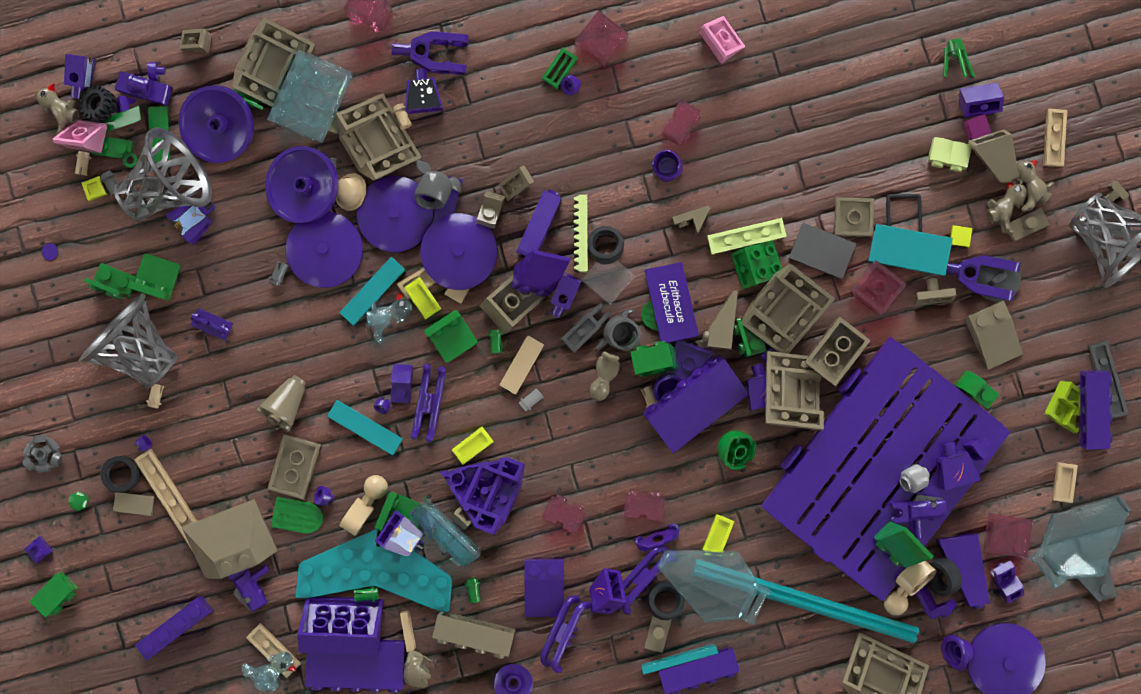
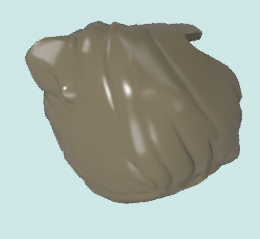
M410 651L404 663V682L412 687L426 688L428 686L427 679H430L431 674H429L430 671L425 666V663H432L433 660L417 651Z

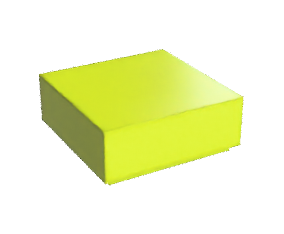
M100 176L82 182L88 201L107 195Z
M953 225L950 238H953L952 245L969 248L972 228Z

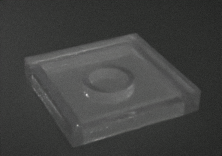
M619 261L609 265L596 263L582 279V282L611 305L633 280L635 275Z

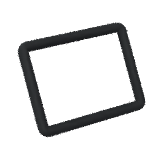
M887 195V226H891L890 198H918V228L919 232H922L921 195Z

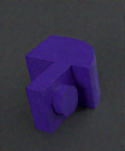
M1011 560L998 564L995 569L990 571L995 585L1007 604L1025 595L1024 586L1015 575V566Z

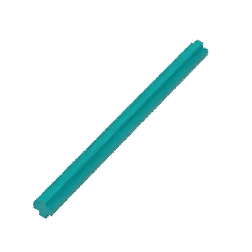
M698 559L694 563L692 575L908 642L915 643L917 640L919 628Z

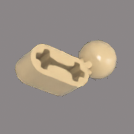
M372 475L366 479L364 483L365 495L362 499H356L340 522V527L354 536L359 533L374 510V507L371 506L374 500L383 498L387 493L388 484L383 477Z
M926 561L907 567L896 579V583L899 585L898 590L890 592L883 601L886 611L891 615L903 614L908 608V594L912 596L935 576L936 570Z

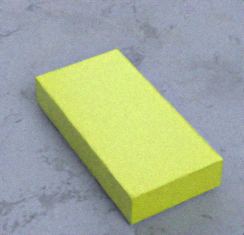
M420 277L404 287L425 319L441 310V307Z
M481 427L454 447L452 451L464 465L494 441L485 429Z
M716 514L702 550L721 557L735 521Z

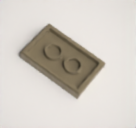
M284 434L268 490L305 500L321 444Z

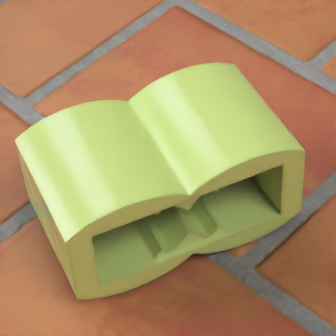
M934 137L927 162L932 163L931 166L943 168L944 165L950 167L951 171L961 172L968 167L972 148L969 144Z

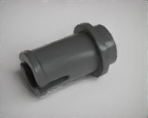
M107 171L100 175L102 178L101 182H104L110 195L115 196L114 187L118 183L114 178L115 174Z
M277 261L272 276H269V283L280 287L284 283L282 280L289 266Z

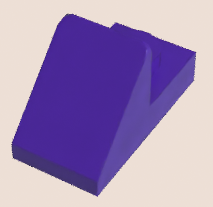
M393 365L391 402L410 403L413 365Z

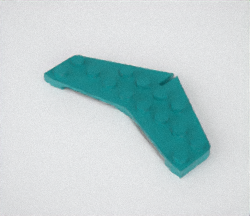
M378 529L301 562L298 568L295 598H310L377 586L435 610L450 611L452 577L414 550L409 556H404L386 550L382 546H377L375 540L378 537Z

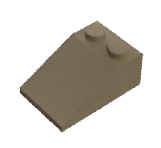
M513 275L479 305L504 334L545 298L537 296L533 292L521 293L518 289L512 288Z
M733 291L707 328V331L703 332L702 343H705V348L726 351L731 349L738 291Z
M1004 301L997 302L963 318L987 370L1023 354L1012 317Z
M838 317L822 336L804 363L836 386L871 340L844 319Z

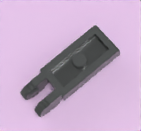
M601 303L590 313L588 312L561 338L574 353L611 316L610 312H607L598 322L593 318L602 309L603 305Z

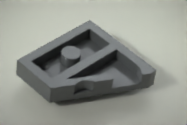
M1105 558L1069 568V572L1080 581L1081 585L1090 592L1096 601H1103L1117 596Z

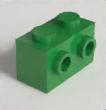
M59 572L29 602L45 618L52 615L55 617L63 609L61 606L64 602L68 603L76 596L75 591L79 587L63 572Z

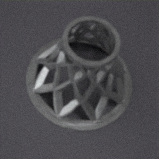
M153 128L145 136V146L135 167L126 178L115 185L114 194L120 207L127 215L137 221H144L152 214L168 208L190 205L204 207L211 201L212 188L203 165L197 156L188 149L186 144L168 130ZM153 138L163 139L152 148ZM170 144L175 145L186 157L167 161ZM164 148L162 160L155 163L153 156ZM190 163L196 170L200 181L181 180L187 172ZM182 164L176 176L164 177L168 167ZM154 170L158 177L148 176V173ZM141 184L140 191H138L134 186ZM180 185L193 186L183 194L176 191ZM164 186H166L168 190L162 194ZM202 189L201 199L190 198ZM123 194H127L125 202L121 198ZM144 198H151V199L148 201V203H146V201H145ZM138 208L136 214L133 213L130 209Z
M1097 193L1072 218L1069 227L1082 237L1096 258L1104 288H1108L1119 281L1141 260V250L1138 252L1136 244L1141 240V230H1131L1130 228L1141 227V214L1122 208L1112 203L1101 193ZM1084 212L1085 215L1079 220L1078 218ZM1106 218L1117 220L1118 223L1107 222ZM1095 230L1103 232L1105 240L1098 237ZM1113 235L1123 237L1124 240L1114 239ZM1101 247L1106 250L1107 259L1103 257ZM1125 256L1133 257L1118 271V265Z
M142 293L102 330L81 355L79 361L81 363L86 361L87 363L108 366L131 376L145 388L149 389L168 372L178 359V356L159 336L154 324L150 320L146 305L147 301L144 300L146 295ZM131 319L133 321V327L127 325ZM140 324L146 328V332L140 328ZM122 330L134 334V337L124 336ZM144 344L150 347L152 350L144 348ZM105 349H114L118 354H109ZM125 349L136 351L137 354L129 353Z

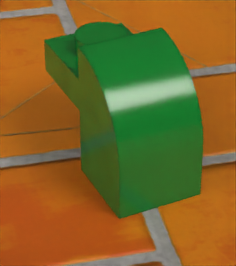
M963 371L953 384L985 409H989L1000 395L986 384L985 380L970 371Z

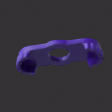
M668 524V529L655 532L646 538L637 537L635 544L640 551L662 547L679 537V527L676 524ZM663 537L661 542H653L654 538Z

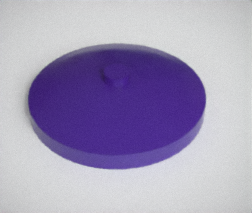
M213 85L197 89L186 98L179 113V131L182 140L194 155L208 162L223 163L237 158L248 148L253 137L254 121L248 104L237 92L224 86Z
M297 146L283 151L274 159L266 175L265 191L270 206L275 213L290 222L310 223L320 219L331 209L338 194L339 181L334 164L324 153L311 147Z
M389 176L375 181L366 189L364 201L357 208V221L362 234L373 246L386 252L398 253L411 250L422 242L426 231L432 225L434 211L433 209L421 208L415 202L414 194L418 183L406 177ZM420 195L424 200L431 202L429 196Z
M327 212L316 221L295 224L287 239L286 256L290 268L299 279L315 287L331 288L345 283L356 273L363 257V243L357 228L347 218L334 212Z
M461 213L446 215L435 221L423 237L420 250L422 264L431 279L442 287L451 290L474 288L484 282L495 267L497 261L495 237L489 227L476 224L477 218Z
M997 623L981 630L971 642L974 655L972 660L967 663V670L972 682L982 693L1031 694L1040 684L1045 672V654L1038 639L1027 629L1012 623Z

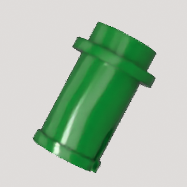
M501 329L489 330L490 353L503 352L501 340L503 333H501Z
M477 577L466 579L467 583H465V586L468 588L469 603L480 602V581H478Z
M374 586L371 589L354 590L355 602L368 600L375 602V600L379 599L378 588H374Z

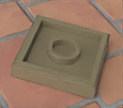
M836 197L834 235L873 237L874 199Z

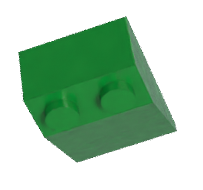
M890 521L873 537L877 541L875 545L883 553L887 551L890 555V561L896 566L900 565L906 568L934 557L906 527Z

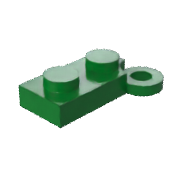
M105 137L102 153L92 152L93 155L123 159L124 165L128 168H134L139 160L138 156L133 153L134 142L130 140ZM129 157L134 158V162L132 164L128 163Z

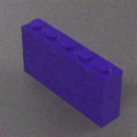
M717 355L711 357L702 368L693 371L688 379L680 381L671 392H666L657 403L649 405L643 415L667 447L674 453L743 400L749 393L725 359Z
M380 639L378 655L307 653L305 687H311V690H322V687H330L331 691H341L342 688H349V691H361V688L369 689V692H380V689H388L390 693H398L405 687V680L403 678L404 663L406 662L405 640Z

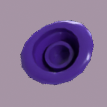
M948 635L942 641L941 651L944 659L952 668L963 671L974 655L971 644L967 640L960 639L955 635Z

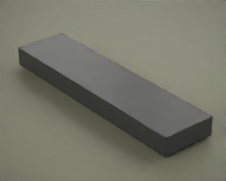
M1108 340L1088 345L1094 370L1109 371L1112 377V385L1110 386V394L1112 396L1110 413L1112 414V419L1128 415Z

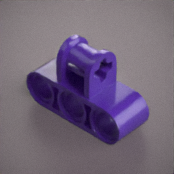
M120 71L114 90L168 106L173 87Z

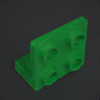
M773 241L745 247L731 253L742 289L767 282L776 272L782 269Z
M145 253L135 282L129 280L127 288L169 301L181 265Z
M101 263L94 280L84 278V282L89 283L88 287L103 293L106 290V295L122 300L123 297L130 298L133 289L127 288L129 280L135 282L136 277Z
M454 310L424 330L446 363H449L478 343L457 310Z
M741 318L734 321L733 335L734 337L738 336L739 344H737L739 354H743L744 358L766 352L764 341L743 326Z
M391 491L375 528L382 531L395 510L418 528L427 506Z

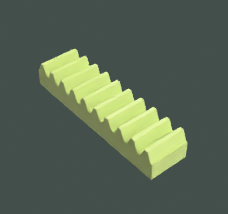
M579 195L574 197V202L577 203L574 205V210L577 211L574 213V217L577 218V220H574V225L578 226L574 228V233H577L574 236V240L578 241L574 243V248L578 249L574 251V255L578 256L574 259V263L579 264L574 266V270L579 273H587V195Z
M780 218L708 235L707 239L711 255L782 239L787 236L783 220Z

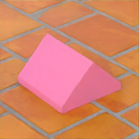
M724 16L701 27L700 35L721 64L745 47Z
M78 120L75 124L71 123L52 140L54 143L70 149L102 153L107 125L105 123Z

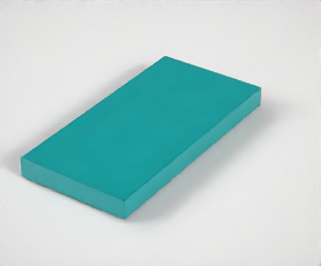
M876 224L868 262L945 276L953 238Z

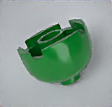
M729 431L722 436L717 445L719 459L732 470L743 469L746 467L744 464L748 460L751 462L755 456L756 442L743 431Z

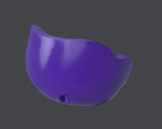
M672 373L658 377L653 386L656 400L659 401L663 393L671 392L678 384L677 382L682 380Z

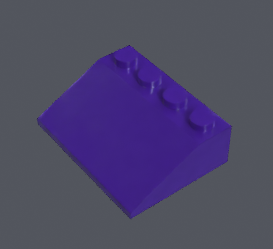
M315 596L306 598L297 634L299 653L378 655L384 599H378L375 602H372V600L355 602L354 598Z

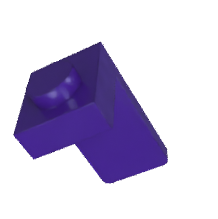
M926 585L915 593L923 605L924 612L929 615L931 620L939 616L945 618L953 613L952 610L957 605L953 598L936 604Z

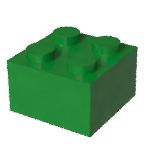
M665 341L656 342L653 347L639 346L635 348V351L631 352L635 375L641 378L679 369L674 346L665 343Z

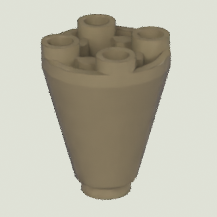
M293 375L292 378L287 379L267 397L256 411L264 417L267 416L266 420L275 426L278 423L282 429L289 431L293 426L305 391L304 386L306 382Z

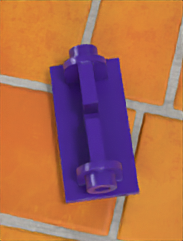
M200 308L191 316V326L226 341L233 325L232 322Z

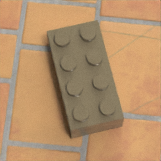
M440 611L432 638H435L436 642L441 644L451 642L455 643L457 648L466 649L471 647L477 653L485 654L487 651L493 653L494 657L504 659L505 656L509 657L515 629Z

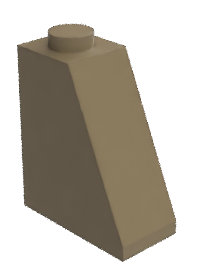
M1004 129L968 141L969 146L998 181L1008 183L1014 178L1019 177L1011 133Z

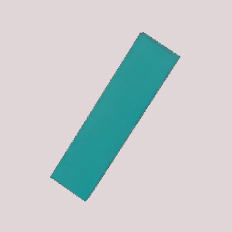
M390 257L339 313L355 326L406 269L393 257Z
M336 400L327 417L391 455H394L403 438L339 400Z
M711 644L641 665L644 675L718 654L716 645Z

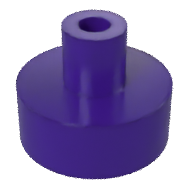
M148 62L147 72L149 79L159 81L160 75H166L165 67H159L158 62Z
M574 75L566 76L561 80V88L566 95L578 93L581 81Z
M319 486L314 494L315 504L326 506L328 502H333L334 495L331 494L330 488Z

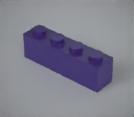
M1080 371L1081 447L1087 450L1110 449V443H1112V433L1110 432V424H1112V414L1110 413L1112 377L1109 371Z
M202 595L148 634L135 646L144 659L148 660L214 610Z
M728 647L718 650V654L661 669L658 672L665 694H678L681 692V689L687 687L688 690L698 688L700 683H715L718 681L717 678L725 676V679L732 678L740 670L733 648Z

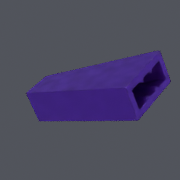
M550 189L548 192L543 191L518 246L517 256L525 258L533 250H541L562 200L559 197V193Z
M970 533L936 539L943 558L952 560L960 570L962 585L959 591L965 604L970 607L972 606L973 609L984 608V604H990L978 534Z

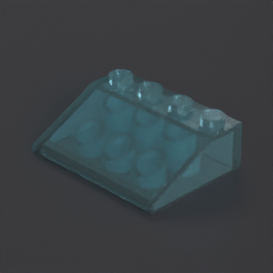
M298 50L267 120L280 128L323 143L354 73L312 54Z
M426 496L409 512L408 515L411 516L409 520L416 527L420 525L424 529L423 533L430 540L434 538L439 543L437 547L443 553L448 552L452 556L451 560L458 567L462 565L465 568L480 556L481 548Z

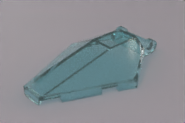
M1120 496L1053 514L1050 517L1040 549L1034 552L1029 559L1037 564L1049 579L1053 589L1059 587L1067 579L1104 576L1110 563L1108 562L1110 555L1117 547L1126 526L1124 523L1131 509ZM1044 560L1048 563V565L1052 568V570H1053L1056 574L1059 575L1058 577L1055 576V574H1054V573L1051 571V569L1047 566V564L1044 562Z
M665 550L658 564V569L705 623L742 619L755 625L757 622L756 617L766 596L770 595L772 591L756 581L738 551ZM757 590H759L760 593H759V595H758V597H757V599H756V601H755V603H754V605H753V607H752V609H751L749 615H747L746 613L748 612V610H749V608H750V606H751V604H752V602H753V600H754V598H755V596H756Z

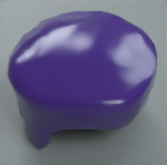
M662 150L653 159L652 167L654 172L664 182L674 180L683 171L682 160L671 150Z

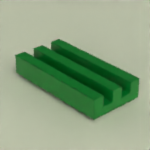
M562 47L541 80L557 90L561 85V80L571 71L578 57ZM563 54H566V57L551 79L547 78ZM570 58H572V61L570 62L568 67L565 69L557 83H555V79L557 78L565 64L568 62Z

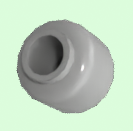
M915 464L901 472L900 485L905 491L916 493L928 486L930 474L926 468Z

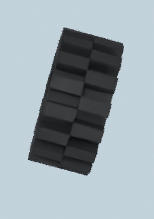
M92 86L91 90L88 88L86 90L87 94L83 93L82 95L84 99H80L82 105H79V108L82 109L80 110L81 114L93 122L102 123V121H108L107 117H112L111 112L115 113L113 107H117V104L114 103L117 101L114 97L115 95L100 86Z

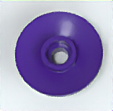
M508 664L502 667L497 672L494 680V688L497 694H530L533 687V679L530 672L519 664ZM516 679L517 685H511L510 681Z

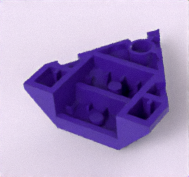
M509 457L500 458V460L486 461L459 467L456 470L441 471L440 473L474 526L479 530L495 535L506 522L520 491L525 464Z

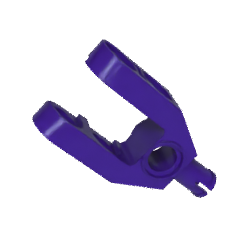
M431 31L413 38L410 44L392 43V55L409 56L411 62L421 68H425L429 73L465 75L467 64L450 63V61H446V63L432 62L429 59L430 45L467 47L469 36L460 33ZM423 47L426 49V52L423 55H418L416 50Z
M985 255L963 260L959 264L948 262L947 267L949 269H946V274L956 275L958 281L974 294L1013 301L1015 291L978 284L976 280L979 275L980 266H991L1000 270L1004 269L1019 273L1021 263ZM967 267L974 269V277L968 278L965 276L964 271Z

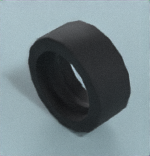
M601 226L592 231L588 237V252L595 262L609 265L621 258L624 252V240L617 229L611 226ZM604 236L614 238L617 242L616 250L610 254L598 253L594 247L597 239Z
M114 456L108 459L100 471L103 485L113 492H126L133 489L140 478L139 467L132 458L127 456ZM125 463L130 467L132 476L127 484L116 485L111 481L109 472L114 464Z
M944 557L929 563L936 570V574L927 584L936 595L946 597L961 588L962 576L959 568L952 560ZM939 569L945 574L948 586L941 579Z
M671 582L657 584L652 588L647 597V606L650 613L660 620L668 621L674 619L682 612L685 605L683 591ZM662 590L673 592L677 598V606L671 612H662L655 605L656 594Z

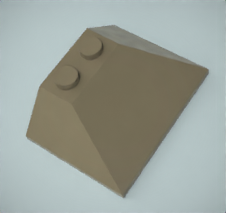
M264 17L249 37L235 68L232 87L284 113L315 44Z
M383 93L335 115L341 143L358 171L374 181L422 158L406 130L400 129L397 117L393 114V109Z
M789 264L776 272L752 300L741 322L743 326L779 353L789 354L835 300V297L792 264Z
M767 351L765 424L823 431L824 411H819V384L822 376L804 363L808 356Z
M255 499L182 527L203 575L208 579H222L258 565L277 551V547Z
M859 632L841 684L849 694H921L929 665Z

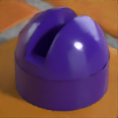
M384 397L379 398L373 407L377 412L387 414L390 409V401L388 399L384 400Z
M146 435L140 436L135 442V446H139L138 450L141 452H145L153 446L151 440Z

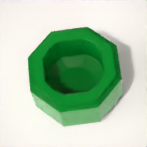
M79 491L70 495L68 503L71 509L80 511L87 508L90 500L86 493Z

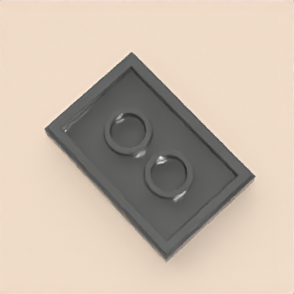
M802 223L788 259L843 279L856 243Z

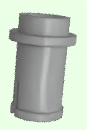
M535 388L524 399L521 398L519 404L525 411L531 410V407L544 397Z

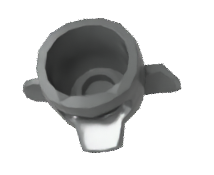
M417 159L416 167L423 175L415 190V202L421 208L428 210L443 208L452 190L461 192L460 181L455 177L448 178L440 171L431 170L428 163ZM420 195L430 196L436 200L434 202H429L424 200Z
M627 309L621 315L615 316L608 321L603 332L604 339L597 345L595 351L601 350L606 344L624 351L635 349L639 345L641 330L633 320L627 317L628 314L635 312L634 309Z

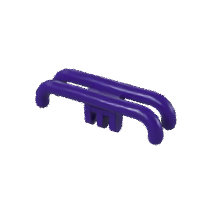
M424 364L410 437L417 439L423 412L431 413L425 440L431 442L435 435L446 369L443 366L438 368L435 394L427 393L431 366Z
M666 546L653 548L623 581L624 591L632 582L637 585L626 597L627 603L622 606V611L626 615L631 613V603L642 591L645 592L647 590V585L651 586L653 584L651 581L658 578L657 574L669 562L676 563L678 561L676 555L668 554L651 571L646 568L659 553H668Z
M572 595L565 600L540 655L542 665L546 667L551 665L552 670L556 673H561L563 670L559 666V662L566 646H570L572 643L569 639H574L575 634H573V631L577 632L578 630L576 624L581 613L592 606L587 601L580 603L574 610L569 623H564L571 605L580 602V597L577 595ZM556 640L559 642V645L551 662L548 659V655Z

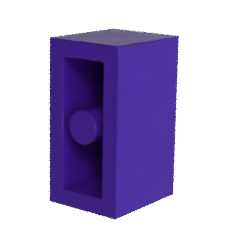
M998 83L961 88L958 104L965 118L1003 112L1004 95Z

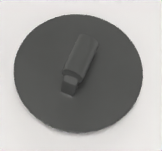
M994 256L995 258L1010 260L1006 257ZM983 265L979 267V275L976 282L982 285L1015 291V295L1021 284L1020 271L1018 273ZM982 295L984 298L990 301H1006L1003 299Z

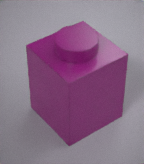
M985 114L966 120L963 123L968 141L991 134Z

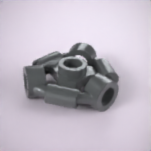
M46 434L35 435L25 446L23 454H25L24 461L22 463L29 471L34 470L38 473L49 472L52 468L58 467L61 464L63 455L60 454V447L53 438L50 439ZM46 442L45 447L37 448L35 446V443ZM51 452H54L49 464L47 462L48 456ZM33 455L37 459L38 465L29 456Z

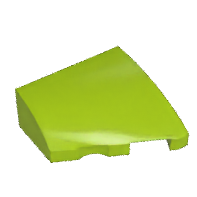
M1060 381L1044 414L1073 433H1078L1079 428L1075 426L1076 417L1080 415V389L1072 382Z

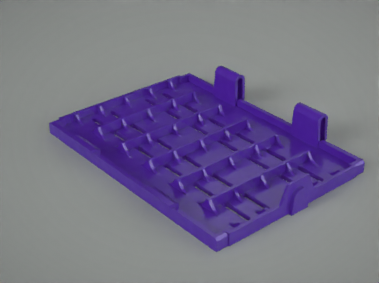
M889 337L863 370L864 374H860L861 370L859 368L852 369L837 389L844 397L825 420L823 431L818 430L805 446L807 450H802L801 445H794L779 465L786 473L761 504V507L769 515L811 547L815 555L827 563L829 561L882 601L886 599L897 584V577L906 569L900 565H894L890 561V555L887 551L883 553L875 546L877 541L873 538L889 521L891 522V517L899 514V509L890 507V502H908L913 494L916 496L939 497L946 500L948 516L973 484H966L946 491L939 489L936 470L929 479L928 486L920 492L911 493L905 491L900 486L886 506L882 508L883 502L898 482H900L901 472L911 467L917 457L921 455L922 458L917 465L926 468L930 473L934 466L937 468L936 458L943 456L945 453L943 444L953 442L956 439L958 440L955 445L957 451H966L963 445L967 441L987 438L991 443L986 449L989 455L984 460L974 461L970 456L978 475H980L986 464L1011 433L1001 422L892 337ZM914 367H916L915 373L912 375V377L909 379V381L906 383L903 389H900L899 386L902 384V382L905 380V378L908 376L911 370ZM929 379H931L930 385L926 388V390L923 392L920 398L917 401H915L914 398L916 397V395L926 384V382ZM895 392H897L898 395L896 396V398L893 400V402L890 404V406L887 408L884 414L881 417H879L878 414L880 413V411L883 409V407L886 405V403L889 401L892 395ZM911 403L913 407L898 427L894 429V424ZM961 403V407L954 414V416L951 418L948 424L945 425V420L948 418V416L951 414V412L954 410L957 404ZM975 414L976 418L965 431V433L960 437L959 433L962 431V429L965 427V425L968 423L971 417ZM873 420H877V423L874 425V427L871 429V431L868 433V435L865 437L862 443L858 445V440L861 438V436L864 434V432L867 430V428L870 426ZM939 428H943L942 432L939 434V436L936 438V440L933 442V444L930 446L927 452H924V448L932 439V437L936 434ZM891 431L892 435L876 456L873 457L872 454L888 432ZM855 447V452L852 454V456L849 458V460L846 462V464L843 466L840 472L837 473L836 469L839 467V465L842 463V461L845 459V457L848 455L851 449ZM870 459V464L867 466V468L864 470L861 476L857 479V481L854 484H852L851 481L854 479V477L857 475V473L860 471V469L863 467L866 461ZM832 475H835V478L824 491V493L821 495V497L818 500H815V497L826 484V482L829 480V478ZM849 486L850 490L848 491V493L845 495V497L842 499V501L839 503L836 509L833 512H831L830 509L832 508V506L835 504V502L838 500V498L841 496L844 490ZM813 502L814 506L811 508V510L808 512V514L805 516L800 524H797L798 519L801 517V515L804 513V511L807 509L810 503ZM877 510H879L880 514L877 516V518L874 520V522L871 524V526L868 528L865 534L861 536V531L864 529V527L867 525V523L870 521L873 515L877 512ZM828 514L829 518L826 520V522L823 524V526L820 528L815 536H812L813 531L816 529V527L819 525V523L822 521L825 515ZM947 516L932 521L925 519L921 522L922 538L917 539L924 547ZM913 521L895 523L906 527L914 535ZM859 538L858 543L855 545V547L852 549V551L849 553L846 559L843 560V555L846 553V551L849 549V547L852 545L855 539ZM873 549V555L869 558V560L866 562L863 568L860 571H858L857 568L860 566V564L863 562V560L866 558L869 552Z

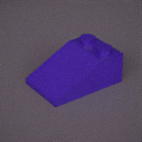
M533 250L514 266L512 288L518 289L521 293L533 292L540 297L548 296L555 291L570 263V258Z
M525 558V617H557L564 604V558Z

